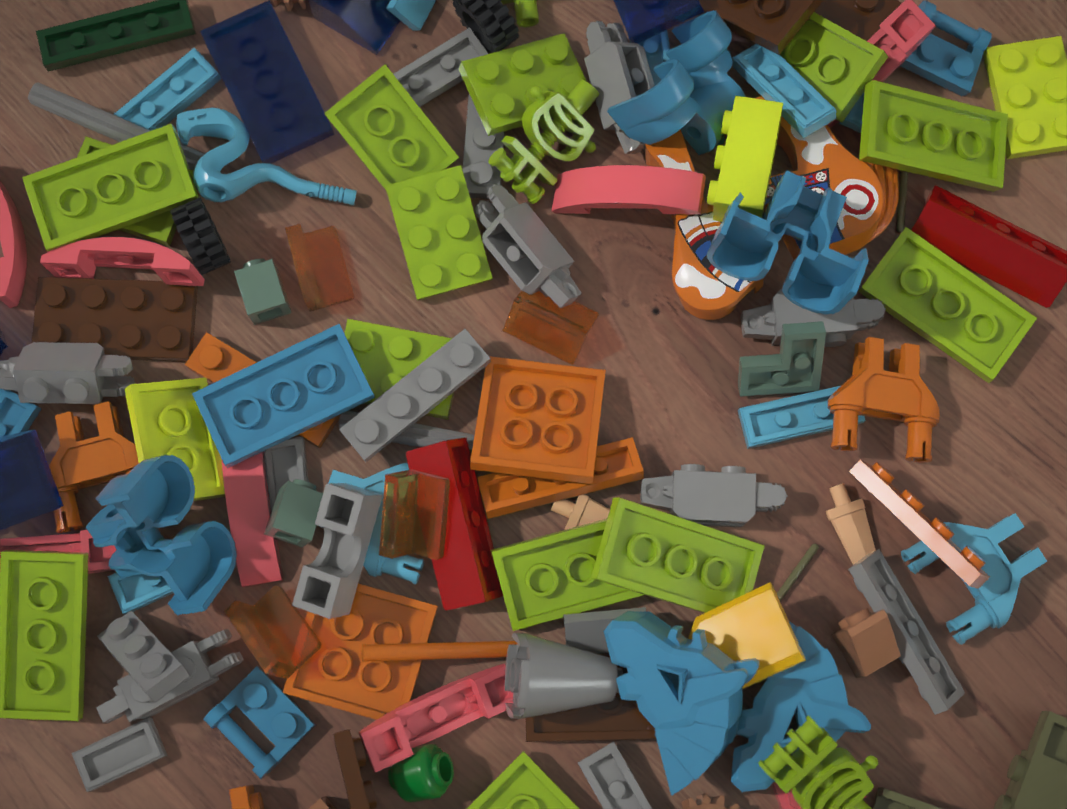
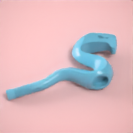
M219 108L196 109L177 114L176 127L179 139L183 145H187L190 138L194 136H209L229 140V142L206 152L196 164L193 171V182L203 198L213 202L229 201L258 183L268 181L297 194L354 205L357 190L347 188L344 190L342 187H334L333 185L330 186L323 183L320 185L318 182L298 178L280 166L269 163H256L229 174H221V169L242 155L248 146L250 135L245 124L234 114Z

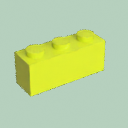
M735 96L732 111L725 110L721 134L727 135L725 146H717L714 169L720 170L718 181H710L707 204L714 205V221H723L728 206L740 192L744 198L739 208L763 218L781 124L782 102Z

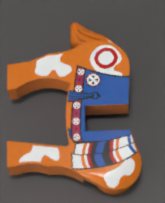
M762 96L755 98L765 100ZM781 116L777 143L785 151L792 164L793 171L791 172L798 176L806 177L804 187L823 194L829 187L834 192L847 197L831 236L829 248L843 255L861 249L878 237L888 227L895 215L899 201L898 169L860 161L840 144L827 125L803 138ZM681 129L662 141L651 145L645 144V162L647 166L695 172ZM784 173L770 176L765 208H767L773 192ZM703 197L701 214H670L676 230L672 282L686 311L699 319L716 320L730 314L752 289L757 293L763 287L764 278L759 281L737 279L719 271L709 262L707 252L722 222L713 220L714 205L707 204ZM784 234L782 239L793 260H795L800 254L802 242Z

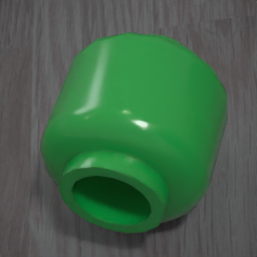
M429 743L412 748L414 755L390 766L388 771L390 786L396 790L398 796L405 802L414 803L440 798L445 794L454 776L450 756L437 745Z

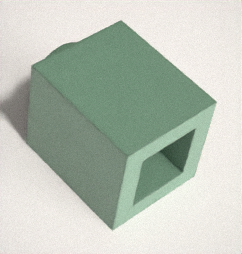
M254 259L246 262L242 269L234 271L247 315L254 325L292 313L279 271L272 259L267 261L265 259Z
M295 479L293 482L287 481L279 488L264 534L303 548L313 539L317 526L315 521L323 493L316 491L317 486L310 482Z

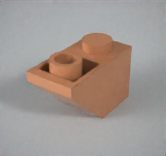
M867 607L840 620L838 624L841 630L832 634L833 639L856 678L866 677L901 657L889 618L884 609L871 613Z

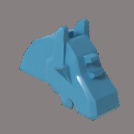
M627 611L610 622L604 630V635L612 664L626 667L628 673L616 678L621 699L637 701L639 711L655 728V735L670 793L673 795L685 788L694 779L697 780L723 754L729 743L734 741L738 731L739 717L742 715V687L755 676L760 663L757 658L733 661L714 644L707 643L705 630L697 629L694 631L693 640L682 635L683 626L675 625L670 627L652 612Z
M790 621L789 623L806 661L767 678L754 698L753 709L742 710L736 735L748 738L749 743L734 748L731 782L741 792L767 789L775 782L760 767L758 762L760 760L764 761L775 751L772 746L776 742L785 747L792 740L789 736L785 737L794 713L798 728L807 721L806 717L810 715L820 727H823L830 734L835 742L845 732L865 733L871 729V723L867 717L858 709L848 705L842 675H839L834 658L828 649H824L811 634L800 626H795Z

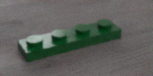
M157 0L36 31L43 66L48 72L196 34L188 0Z

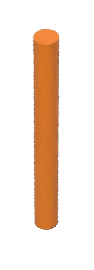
M478 641L362 645V661L507 657L509 644L517 645V642Z

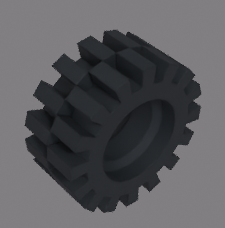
M453 0V6L456 8L455 12L461 18L460 22L467 29L471 28L487 53L501 51L519 38V29L514 24L515 20L513 16L509 15V9L501 3V0Z
M200 197L171 210L176 228L195 267L201 275L231 263L221 236Z

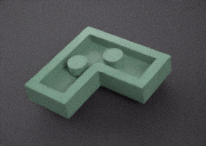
M824 322L782 324L780 354L740 357L738 373L740 397L819 391L826 338Z

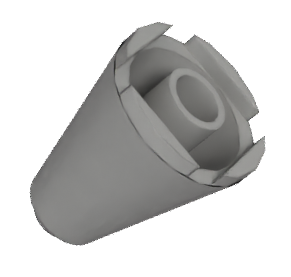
M513 633L512 638L517 642V645L509 644L505 665V691L513 693V703H506L509 718L523 719L611 702L614 700L615 694L619 693L616 678L622 676L623 671L622 668H617L616 664H612L610 658L526 633Z

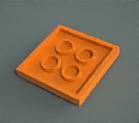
M489 356L491 362L485 367L470 470L592 484L606 370Z
M358 583L349 615L328 619L307 611L283 693L375 720L410 702L423 660L363 662L362 645L428 643L438 606Z

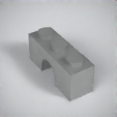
M326 483L315 525L324 527L323 544L316 559L311 564L303 565L292 606L328 619L350 614L382 500V494L347 483Z

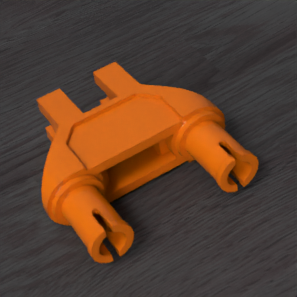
M867 337L865 343H856L852 376L828 399L827 408L830 410V413L834 414L831 448L838 450L841 447L840 451H855L858 449V416L863 415L903 422L904 425L908 426L905 460L911 462L915 458L914 462H931L932 427L937 426V423H939L940 410L933 394L920 377V345L904 343L901 345V349L894 348L890 350L889 371L883 370L884 339Z
M110 401L93 405L99 432L97 437L84 438L80 417L74 416L73 412L69 411L55 415L60 447L44 474L41 490L42 495L46 496V499H51L57 533L71 532L72 527H74L75 531L83 528L75 496L80 489L110 482L117 476L129 474L139 464L135 444L124 437L118 408L112 406Z

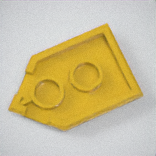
M771 582L697 616L688 639L693 640V632L697 629L705 630L707 643L714 644L733 661L757 658L760 663L757 673L749 682L744 684L742 690L806 661Z

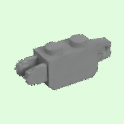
M603 21L590 22L588 28H586L590 55L585 57L584 60L591 85L599 93L595 100L603 129L616 131L625 154H637L645 149V143L628 138L607 110L609 107L638 96L655 86L644 47L637 43H628L623 25H620V23H608L605 27Z
M494 184L487 193L493 205L488 201L480 200L474 208V213L487 229L482 235L483 244L521 291L530 295L540 291L546 297L549 296L559 308L572 304L582 294L571 278V273L568 269L575 261L527 202L519 204L505 187Z
M780 289L769 305L742 311L743 338L771 339L772 346L781 345L782 324L823 321L826 330L825 347H836L846 344L847 340H850L856 331L865 330L866 328L869 330L877 326L878 322L884 318L883 315L886 308H884L882 301H878V299L854 300L852 298L839 312L835 314H820L795 305L785 297L782 289Z
M33 342L24 346L19 356L11 357L9 360H0V389L18 392L20 403L99 404L102 402L103 397L126 396L125 388L130 384L136 383L134 377L124 376L133 370L130 357L105 355L104 348L98 343Z
M684 464L681 465V470H674L671 476L642 479L640 501L641 505L670 510L671 515L704 526L743 527L756 512H767L768 510L772 512L773 510L777 511V509H780L788 495L784 489L785 487H782L781 484L777 485L776 483L772 485V483L756 482V474L746 473L745 467L724 466L721 467V472L705 471L704 465Z
M229 629L219 631L200 642L191 641L171 652L190 676L156 703L152 702L130 675L117 680L118 685L113 688L116 697L96 707L102 722L110 723L126 715L129 722L136 719L149 718L214 684L219 680L218 675L235 667L244 660L241 653L237 652L230 653L220 661L212 664L207 655V652L226 644L231 639L232 635Z

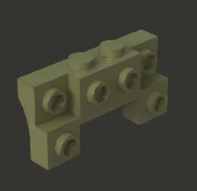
M1041 711L1028 749L1022 750L1021 754L1016 755L1010 763L1007 777L1011 781L1006 794L1000 795L997 799L994 809H1067V718L1051 711Z

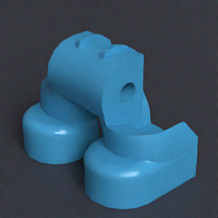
M714 10L672 29V33L681 45L668 50L666 55L670 60L655 66L653 69L661 79L657 85L638 96L609 107L607 112L628 138L651 145L670 137L681 129L682 135L698 155L710 152L725 142L724 134H721L725 110L732 111L735 96L745 97V94L741 87L727 74L733 64V59L727 49L732 40V32L717 11Z
M786 170L773 192L763 218H760L739 208L744 198L740 192L728 206L724 219L713 237L707 252L709 262L719 271L734 278L759 281L769 272L778 251V242L786 234L802 243L800 254L792 263L783 284L782 292L785 297L795 305L811 312L820 314H835L839 312L857 294L869 262L867 248L862 249L854 258L829 248L831 236L847 197L834 192L829 187L823 194L817 193L804 187L806 177L798 176Z
M163 455L143 460L129 474L113 478L96 497L100 505L107 506L93 517L86 525V529L93 537L95 547L115 546L117 550L109 560V567L115 570L120 578L139 574L156 577L163 576L175 594L168 605L176 615L206 611L235 568L237 556L235 542L230 531L217 521L188 525L179 531L174 539L163 537L158 528L179 524L190 510L195 494L194 480L188 466L174 455Z

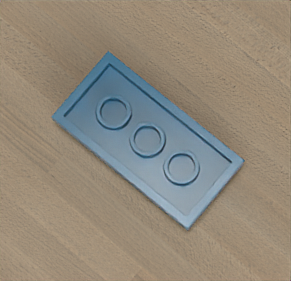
M340 324L192 393L222 461L227 468L375 398Z

